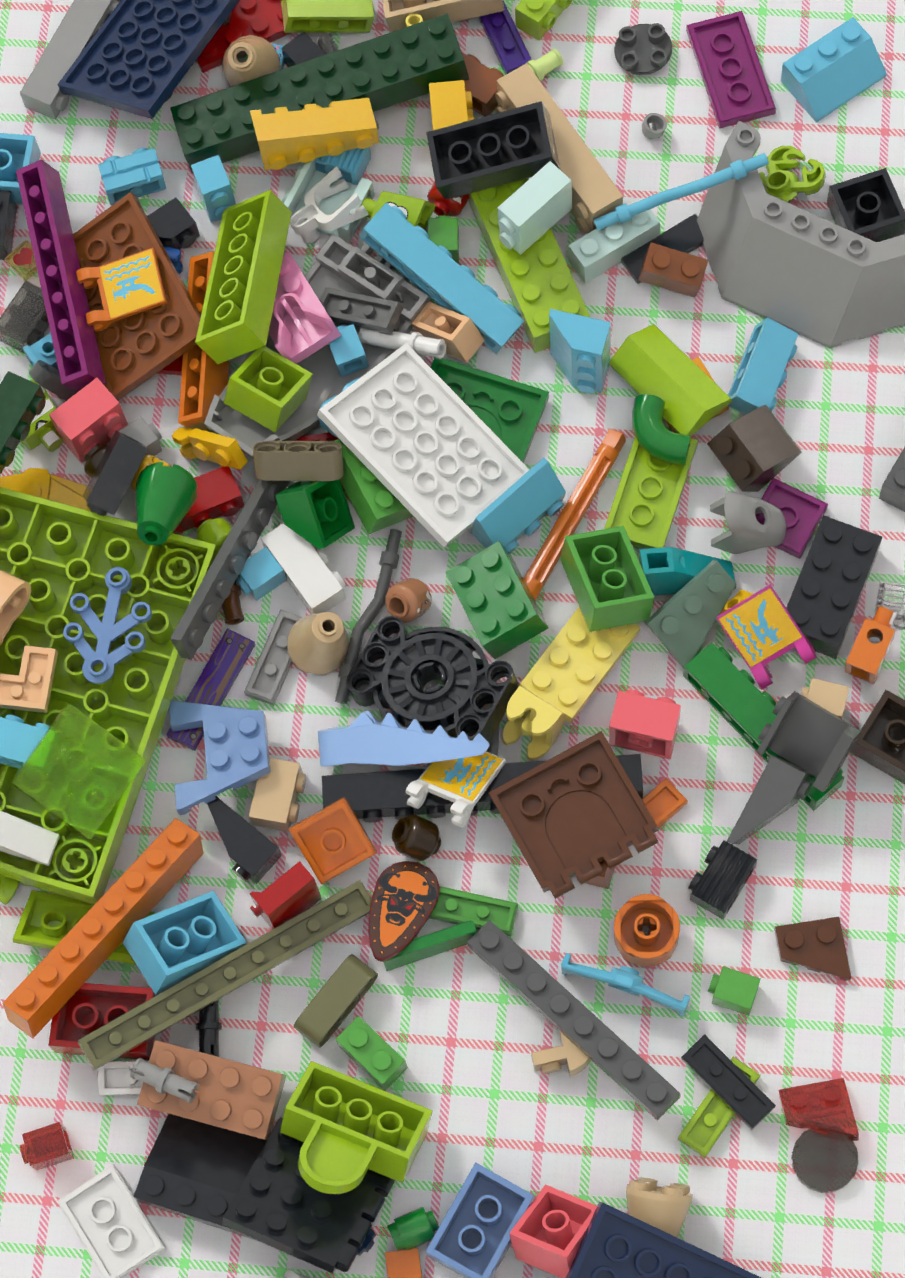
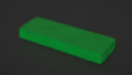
M470 920L413 939L398 955L388 961H384L386 971L467 945V941L477 933L474 922Z

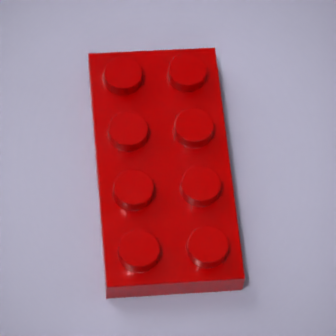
M240 0L232 10L229 22L221 25L196 59L202 73L222 65L224 52L233 41L240 37L254 35L262 37L271 43L291 34L284 33L282 0Z

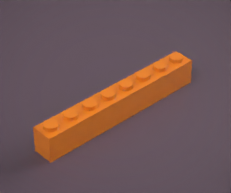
M175 818L2 1003L8 1021L33 1039L123 942L133 922L145 918L204 854L200 834Z

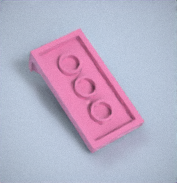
M288 251L283 255L269 335L281 356L297 364L341 336Z

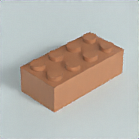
M155 1040L149 1063L163 1069L169 1067L174 1070V1074L199 1083V1090H194L198 1094L190 1104L167 1092L160 1094L156 1092L155 1087L143 1082L137 1105L260 1139H268L272 1131L287 1075Z

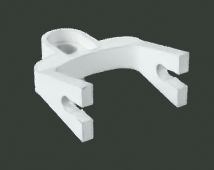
M337 166L304 195L306 206L291 216V227L297 235L301 236L306 244L313 243L319 238L320 232L317 229L319 226L323 230L330 232L369 215L363 205L356 208L362 203L357 193L331 215H327L319 209V202L322 199L349 188L344 178L330 186L332 182L342 177Z

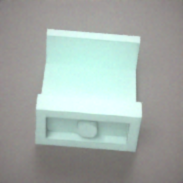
M314 160L305 163L304 166H299L292 189H288L283 196L282 202L292 212L291 216L306 206L304 195L327 175L316 170ZM362 177L357 186L346 182L349 188L322 199L319 202V209L323 213L331 215L355 193H357L361 202L367 197L373 200L375 196L373 181ZM338 179L337 181L332 182V183L330 184V186H331V185H334L336 182L340 181L341 179ZM363 218L330 232L323 230L320 226L317 229L328 236L335 234L350 244Z

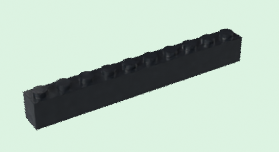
M617 755L616 757L642 799L641 755ZM547 760L506 763L474 806L471 816L483 810H490L491 813L499 814L488 792ZM426 769L322 776L323 809L345 797L357 818L363 819L364 822H379L382 820V817H395L396 820H400L413 814H427L429 818H441L446 816V813H451L450 808L453 802L428 792L424 803L419 809L407 805L410 795L406 794V788L412 781L418 780Z

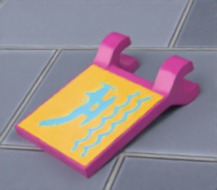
M771 584L716 616V619L750 668L761 689L773 684L772 674L765 665L789 650L796 648L805 664L817 658L815 648L802 633Z

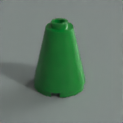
M157 462L146 466L139 474L136 482L137 535L146 544H163L196 502L197 482L190 472L179 465L174 464L173 467L163 466L164 462Z

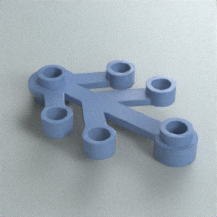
M122 567L110 569L105 576V583L109 591L102 623L91 609L90 601L85 594L76 593L70 599L72 610L76 614L81 615L98 639L96 651L94 652L83 638L84 631L78 623H69L63 630L66 640L74 644L84 658L83 674L93 684L108 682L114 675L115 665L131 654L141 652L146 646L144 636L140 632L133 631L126 636L125 644L109 653L111 643L138 624L148 622L152 617L150 606L146 602H137L132 607V613L116 623L121 595L127 593L132 586V579L128 571ZM115 575L123 576L120 582L115 583L112 581ZM78 600L86 601L83 607H75ZM139 609H147L146 615L142 617L136 615ZM71 630H79L76 637L68 636ZM139 638L141 642L138 646H131V640ZM101 663L104 665L101 671H93L95 664Z

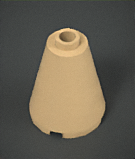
M332 612L315 613L302 617L293 625L288 635L287 650L292 662L301 671L326 675L337 670L345 661L349 638L338 615Z

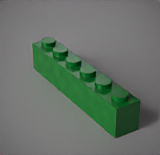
M711 642L684 666L683 677L757 752L762 743L758 740L761 731L767 723L772 725L777 716L773 713L776 702L767 692L761 693L753 685L755 681L752 676L744 669L740 671L732 663L733 658L723 647L718 649ZM770 749L763 755L758 753L767 763L771 756L783 758ZM841 768L832 784L824 792L811 786L804 801L813 811L842 786L844 777L842 776L843 771ZM813 775L811 776L809 782H811L812 785L815 782L816 777H814Z

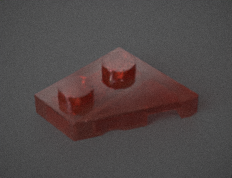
M844 1078L779 1090V1099L786 1125L801 1129L810 1128L814 1132L826 1135L830 1131L847 1135L848 1140L851 1141L859 1140V1132Z

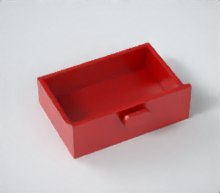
M299 861L262 892H251L250 896L256 908L251 906L250 909L256 917L261 915L268 925L275 929L310 909L322 897L314 877Z

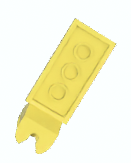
M578 607L511 696L506 709L508 721L502 734L504 745L516 743L521 736L527 735L531 738V742L527 746V760L533 761L543 757L557 741L565 721L573 722L639 634L640 626L634 623L590 632L581 609Z

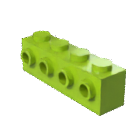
M521 0L515 7L516 27L540 41L545 33L553 27L560 14L570 6L572 0Z

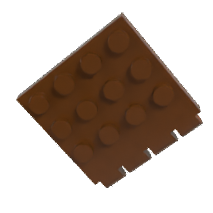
M602 731L488 792L544 893L550 890L555 899L575 889L570 878L576 876L582 885L604 873L600 862L603 860L608 868L611 869L633 857L628 848L629 846L633 845L639 854L658 843L654 834L658 831V827Z

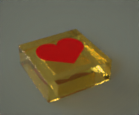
M27 240L4 258L6 263L25 282L37 272L32 244Z

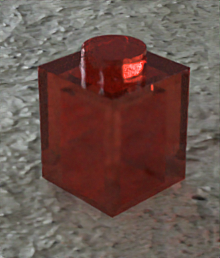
M61 1122L22 1134L24 1144L20 1145V1151L25 1164L30 1163V1166L36 1171L74 1159L66 1127Z

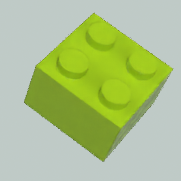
M264 346L255 350L229 378L224 404L276 433L307 399L313 373Z

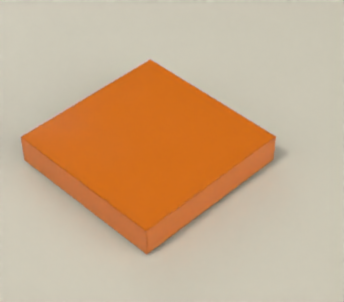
M345 797L289 828L291 835L320 884L329 881L377 854L376 848Z

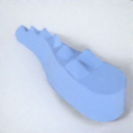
M369 710L362 712L351 725L318 731L320 766L348 763L391 766L430 763L483 755L490 747L489 742L479 733L473 740H470L464 731L457 738L450 737L443 727L439 725L432 734L425 732L417 719H413L409 727L405 728L400 726L391 713H387L384 720L379 722Z

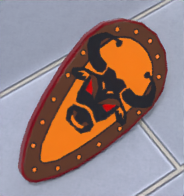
M403 861L394 863L386 868L377 879L372 895L368 926L370 948L376 960L384 962L398 955L412 942L431 916L438 902L440 886L437 876L430 868L418 862Z

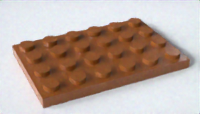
M131 192L73 234L80 269L99 267L150 248H154L167 303L115 321L106 329L95 332L106 382L104 386L117 401L197 345L195 341L201 318L198 309L138 198ZM97 285L90 289L85 288L89 310H104L99 286Z

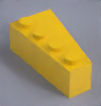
M369 98L334 101L326 108H322L316 105V103L306 104L299 111L288 112L287 107L275 108V113L262 114L261 109L250 111L265 171L270 169L280 170L287 165L299 162L308 163L315 160V158L323 156H337L344 151L356 148L366 149L373 144L379 143L377 126Z

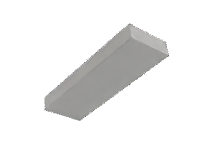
M280 609L244 693L246 696L274 706L293 663L287 650L288 635L293 625L302 618L301 616Z

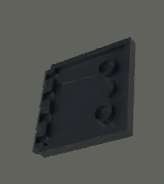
M280 1117L223 1216L222 1225L332 1274L335 1269L348 1272L358 1254L357 1248H361L372 1227L371 1223L375 1221L385 1201L384 1197L388 1196L395 1180L368 1169L361 1183L349 1192L327 1194L312 1188L304 1181L298 1168L300 1150L304 1142L280 1132L283 1120Z

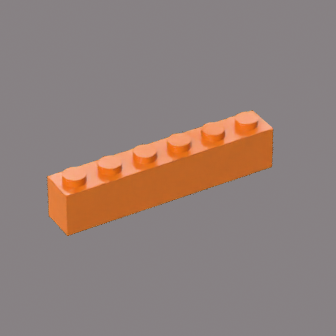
M214 251L191 257L189 262L188 293L200 315L204 304ZM195 345L183 354L178 423L187 428H197L213 433V431L205 426L204 422L214 395L220 396L228 384L229 360L217 364L198 345Z

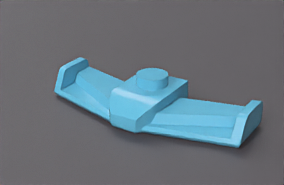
M566 953L564 956L561 970L565 976L568 973L608 983L610 987L638 997L639 995L645 996L679 1012V1016L685 1015L690 1001L689 995L685 994L683 1000L679 1001L643 984L644 978L638 976L639 972L627 966H621L620 969L612 967L611 972L570 963L571 954Z

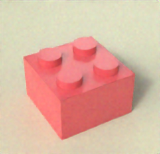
M95 378L49 414L57 433L63 439V443L81 464L85 462L84 457L93 447L100 443L107 445L116 430L119 431L128 425L120 403L98 378Z
M629 689L626 692L618 690L609 725V745L671 759L680 723L681 705L676 704L673 699L667 697L653 699L644 697L645 695L637 690Z
M545 1184L509 1233L516 1259L557 1277L566 1278L597 1205Z

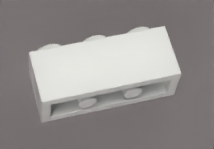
M284 523L261 537L263 546L268 548L283 568L287 581L311 614L327 612L346 599L343 590L346 584L337 571L332 573L326 566L329 561L321 549H314L311 543Z

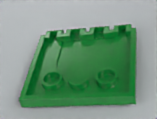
M434 357L430 368L524 463L549 399V392L454 361Z

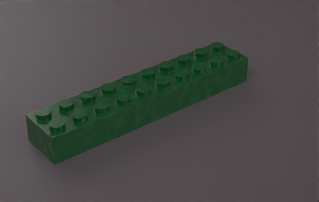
M447 13L170 107L183 154L192 171V164L219 155L221 162L224 163L260 151L250 113L251 110L261 109L262 114L275 113L274 110L278 107H287L289 112L302 110L306 104L316 103V105L326 108L334 101L369 98L372 111L375 112L430 93L429 83L469 80V75Z

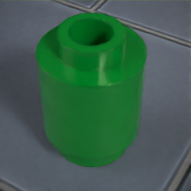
M424 1207L394 1219V1223L387 1225L397 1251L406 1248L407 1251L432 1240L435 1235L434 1231L439 1228L432 1210L425 1212Z

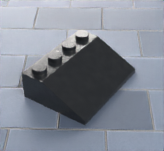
M168 1114L144 1165L133 1197L139 1203L253 1239L222 1225L223 1216L267 1140Z

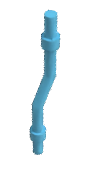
M763 153L743 162L740 159L730 163V167L699 180L662 191L628 206L626 203L617 206L615 211L593 219L597 230H600L617 222L623 224L632 220V216L664 203L704 191L733 178L735 180L744 178L748 172L768 165L767 156Z

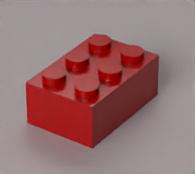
M84 983L52 1018L48 1046L55 1053L84 1055L77 1043L79 1039L157 995L154 994L151 988ZM155 1036L118 1058L150 1060Z

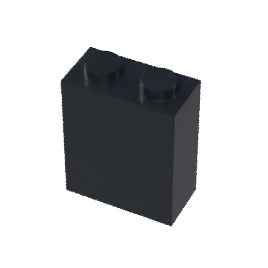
M117 430L115 431L83 494L84 499L88 502L86 505L89 507L88 509L101 516H105L107 512L115 515L148 450L143 443Z

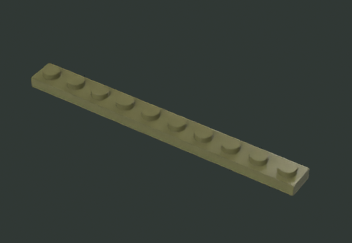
M361 880L79 1039L77 1043L95 1071L369 914L372 898Z

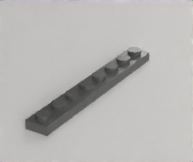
M258 480L170 638L181 658L192 660L197 649L202 645L208 629L216 620L218 611L224 600L229 596L234 582L243 571L245 562L252 550L255 549L261 533L270 521V517L277 506L275 495L286 489L290 481Z
M491 920L467 941L468 947L657 1121L680 1098L679 1091Z

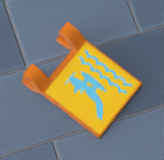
M154 248L99 267H85L76 271L78 282L84 283V288L90 289L97 285L99 286L104 310H94L85 314L88 326L93 325L95 332L106 329L115 321L167 303Z

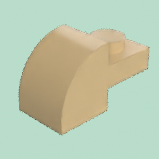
M560 1032L562 1046L531 1053L535 1071L542 1070V1074H550L560 1071L562 1069L561 1065L567 1064L570 1077L583 1071L591 1059L562 1032Z

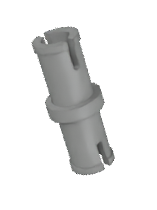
M138 1058L132 1067L137 1070L136 1072L131 1071L130 1077L132 1079H137L155 1087L156 1092L160 1094L167 1092L190 1104L198 1094L194 1090H199V1083L174 1074V1070L169 1067L163 1069L144 1061L142 1058Z

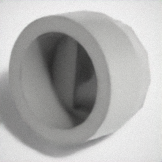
M657 113L648 114L642 123V133L649 139L660 138L667 127L665 118Z

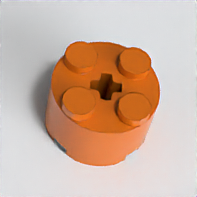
M652 894L634 896L617 912L614 921V941L624 960L643 967L656 966L670 959L677 947L680 932L679 917L674 908L661 897ZM645 925L649 926L651 931L649 936H645L642 932Z

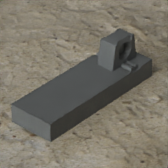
M325 287L320 298V302L328 315L336 323L354 324L355 327L392 334L393 331L398 332L402 324L399 317L403 307L396 301Z

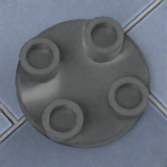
M659 23L626 26L619 31V37L614 47L615 58L618 64L629 73L636 75L652 74L662 69L670 60L672 42L669 35L665 32L663 25Z

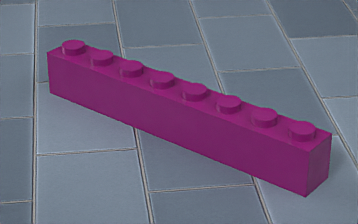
M39 160L16 170L61 383L77 393L95 378H98L103 385L106 382L93 325L88 326L85 314L90 312L84 283H79L76 271L80 269L60 174L59 171L49 164Z

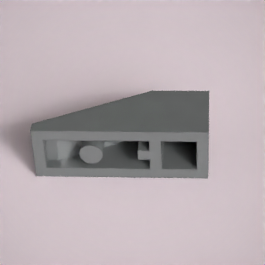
M771 756L727 842L741 844L797 804L799 799L804 800L812 786V783L809 782L812 774L779 756Z

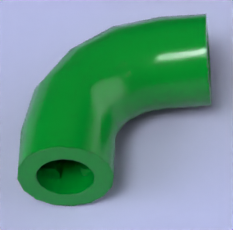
M649 394L636 396L632 410V429L640 446L654 458L671 464L685 466L690 435L669 431L664 426L662 420L665 406L664 400Z

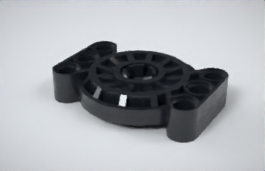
M396 616L385 617L378 623L346 679V685L358 705L366 707L376 703L383 719L387 715L383 708L391 709L392 715L401 727L408 728L413 719H417L425 732L433 734L439 725L443 727L450 737L458 736L462 731L467 734L471 730H478L475 735L468 736V738L473 740L479 733L488 742L505 715L511 696L519 687L511 665L501 660L489 664L482 648L466 634L447 627H427L408 633L402 620ZM393 633H399L394 638H388ZM473 651H474L481 659L474 658V656H473V654H472ZM383 658L382 662L373 664L376 660ZM503 677H507V678H508V679H507L505 682H503V683H496L497 680L500 679V678H503ZM435 679L442 680L444 686L437 684L432 688H426L423 692L424 686L429 681ZM364 684H369L367 688L363 690H358L360 686ZM486 704H493L489 709H481Z

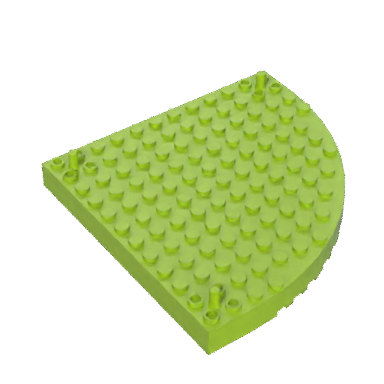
M0 487V569L31 585V594L25 609L13 622L0 646V674L19 675L24 646L53 648L58 652L47 713L0 708V717L5 718L6 715H14L23 719L25 724L35 726L36 723H43L55 729L54 732L57 733L61 740L49 777L0 763V811L60 835L49 866L0 851V875L41 890L93 905L104 895L186 658H181L170 638L218 554L215 544L172 533L163 544L149 545L138 537L137 523L107 515L101 516L92 511ZM122 567L128 571L132 579V586L127 593L121 595L116 623L132 613V607L137 602H146L151 608L152 617L148 622L138 624L111 643L109 653L125 644L126 636L133 631L140 632L144 636L146 646L141 652L133 653L115 665L114 675L108 682L93 684L83 674L84 658L74 644L66 640L63 630L69 623H78L84 631L83 638L94 652L96 651L98 639L81 615L76 614L72 610L70 599L76 593L85 594L90 601L91 609L102 623L109 591L105 583V576L110 569ZM115 575L112 581L115 583L120 582L123 576ZM78 600L75 607H83L86 601ZM139 609L136 615L140 617L146 615L147 609ZM71 630L68 636L76 637L79 630ZM134 638L131 640L130 645L138 646L141 639ZM101 663L95 664L93 671H101L104 665Z

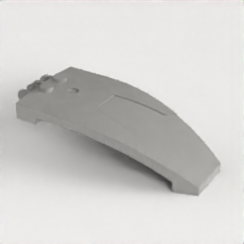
M332 234L315 256L316 262L305 275L318 299L320 300L325 287L399 302L403 310L399 317L402 324L398 332L408 334L413 328L411 323L426 304L430 302L429 296L408 283L409 279L402 273H395L396 268L378 254L375 259L372 258L370 255L374 250L365 243L361 249L354 248L335 234ZM333 322L336 327L342 326V325L349 326V325H346V324H341V323ZM355 327L357 334H359L360 327ZM268 333L266 347L280 354ZM328 344L297 363V365L313 373L307 399L276 433L224 404L227 386L220 396L214 395L204 424L216 434L236 439L241 450L254 459L253 446L256 443L263 441H294L318 426L320 421L317 413L324 401L339 395L347 383L364 376L396 350L362 344L369 367L344 377L340 376ZM255 350L248 353L242 364L255 352Z

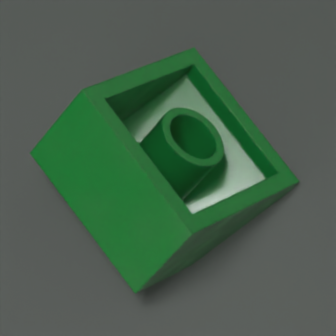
M340 479L334 481H298L275 495L278 510L282 515L284 524L318 549L327 547L355 528Z

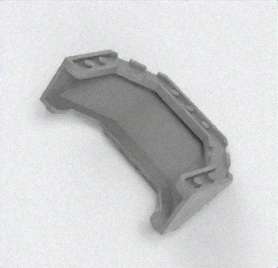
M741 121L737 122L724 146L715 173L730 167L729 164L740 159L743 162L754 157L761 140L760 133L756 128ZM757 169L748 172L744 178L739 180L733 178L708 189L697 222L704 238L705 254L711 270L714 272L722 299L763 318L768 317L828 348L840 346L842 342L852 339H864L881 334L883 330L896 326L900 328L905 327V234L874 242L766 193Z

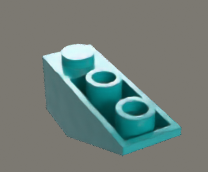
M674 547L640 549L639 562L654 596L676 594L712 560L718 561L735 582L731 561Z

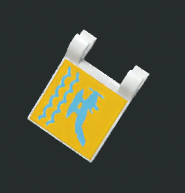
M486 751L483 755L431 762L420 778L412 781L406 788V794L410 795L407 805L419 809L424 803L427 793L430 792L453 802L450 812L455 814V816L451 819V823L463 828L467 824L474 806L506 764L504 758Z

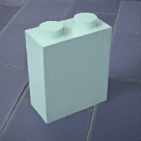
M549 161L498 207L499 239L503 245L510 250L513 248L521 255L572 209V180Z

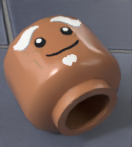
M408 578L393 585L387 591L385 603L391 616H396L403 623L416 620L429 611L431 594L422 581Z

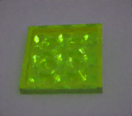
M66 703L10 783L81 835L91 840L146 762V759L70 703Z

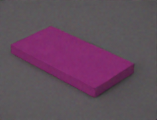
M742 11L686 25V32L719 129L736 125L738 121L747 122L776 114V107Z

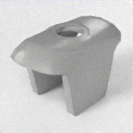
M732 491L726 492L724 498L710 505V512L724 516L729 527V531L711 539L712 547L732 554H740L764 547L778 546L784 542L787 531L786 519L783 512L774 505L759 498ZM764 513L765 522L763 525L757 521L756 514Z

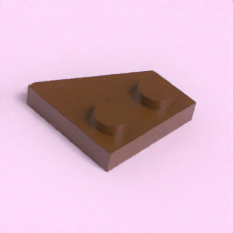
M839 917L775 926L774 931L780 961L792 965H802L808 970L818 973L825 972L838 976L844 981L851 979Z

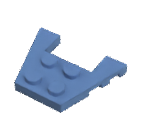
M171 701L169 713L170 726L173 732L203 727L207 779L175 784L176 810L179 815L190 812L189 808L204 802L207 804L215 800L216 795L230 788L236 790L271 772L266 716L263 711Z

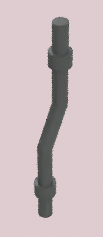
M390 529L386 550L382 551L379 561L381 570L374 598L353 627L345 662L341 664L338 674L340 682L335 699L337 703L347 704L350 693L346 685L347 676L359 657L364 633L385 604L393 569L397 568L399 560L397 552L402 535L400 530Z

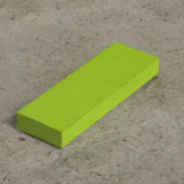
M733 1056L731 1061L756 1084L761 1075ZM710 1089L678 1136V1140L706 1158L735 1113Z

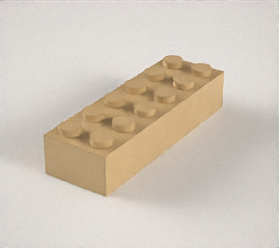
M527 63L497 80V93L495 94L498 102L497 113L540 101L546 107L551 118L560 170L572 180V209L570 211L575 216V223L582 234H588L595 230L596 226L593 219L615 211V207L623 204V195Z

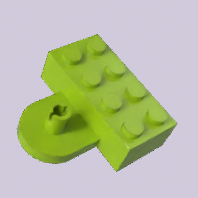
M311 1061L285 1107L280 1132L304 1142L298 1160L299 1172L304 1181L320 1192L342 1194L356 1188L363 1180L368 1169L403 1183L427 1135L433 1110Z

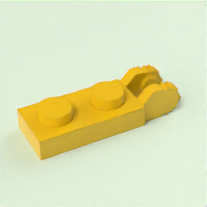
M186 427L175 430L172 435L174 442L182 445L180 453L184 458L193 459L198 457L203 461L207 460L224 467L228 466L239 470L248 462L237 440L234 438Z

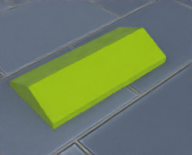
M655 324L629 335L609 362V365L639 395L649 394L664 400L665 406L662 418L680 434L690 435L691 437L732 402V399Z
M32 890L13 936V943L52 950L94 905L58 894ZM150 911L146 917L155 914V912ZM123 942L106 959L136 965Z

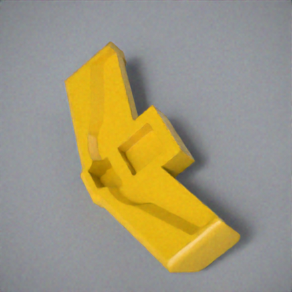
M29 468L22 474L0 477V487L91 511L86 506L88 502L83 497L87 485L52 475L47 469Z

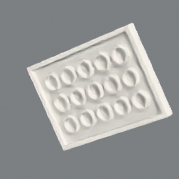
M407 343L320 408L317 416L444 548L474 524L475 518L529 471L526 465Z

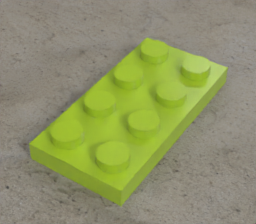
M635 435L604 529L624 526L633 546L643 549L664 547L698 446V440L690 438L686 463L683 466L654 458L640 446Z

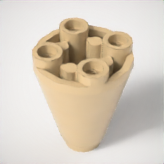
M249 35L240 37L229 45L224 52L222 67L228 83L231 86H235L279 71L280 61L279 55L271 43L262 37ZM247 54L248 59L241 63L239 60L243 59Z
M638 1177V1180H631L630 1184H627L626 1187L628 1215L678 1238L692 1203L693 1194L689 1193L690 1186L670 1183V1186L664 1185L661 1187L657 1186L658 1180Z

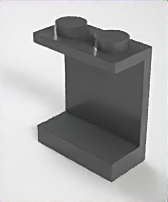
M794 691L787 698L782 696L776 704L773 713L777 716L772 725L767 723L761 731L758 740L762 743L757 752L763 755L770 749L816 777L812 786L824 792L832 784L862 731Z

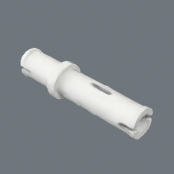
M360 328L358 334L361 344L364 345L368 344L397 350L407 343L418 355L436 357L437 359H442L446 353V344H444L445 341L443 339L423 337L419 332L407 334L393 331L392 334Z

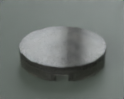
M814 1126L804 1131L795 1142L791 1155L792 1169L798 1180L808 1189L819 1193L836 1192L846 1187L855 1176L858 1166V1151L852 1138L843 1130L833 1126Z

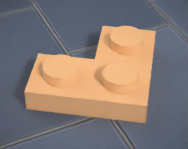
M24 646L19 675L0 674V708L47 713L58 656L56 649Z

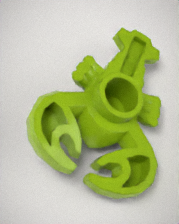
M780 146L773 149L767 157L769 162L766 165L767 177L763 172L759 173L766 193L788 203L794 200L797 193H805V195L817 193L824 186L826 178L823 165L814 159L808 160V164L813 169L812 171H808L807 166H803V181H799L798 176L794 172L787 171L800 165L797 160L791 159L805 161V155L793 146Z

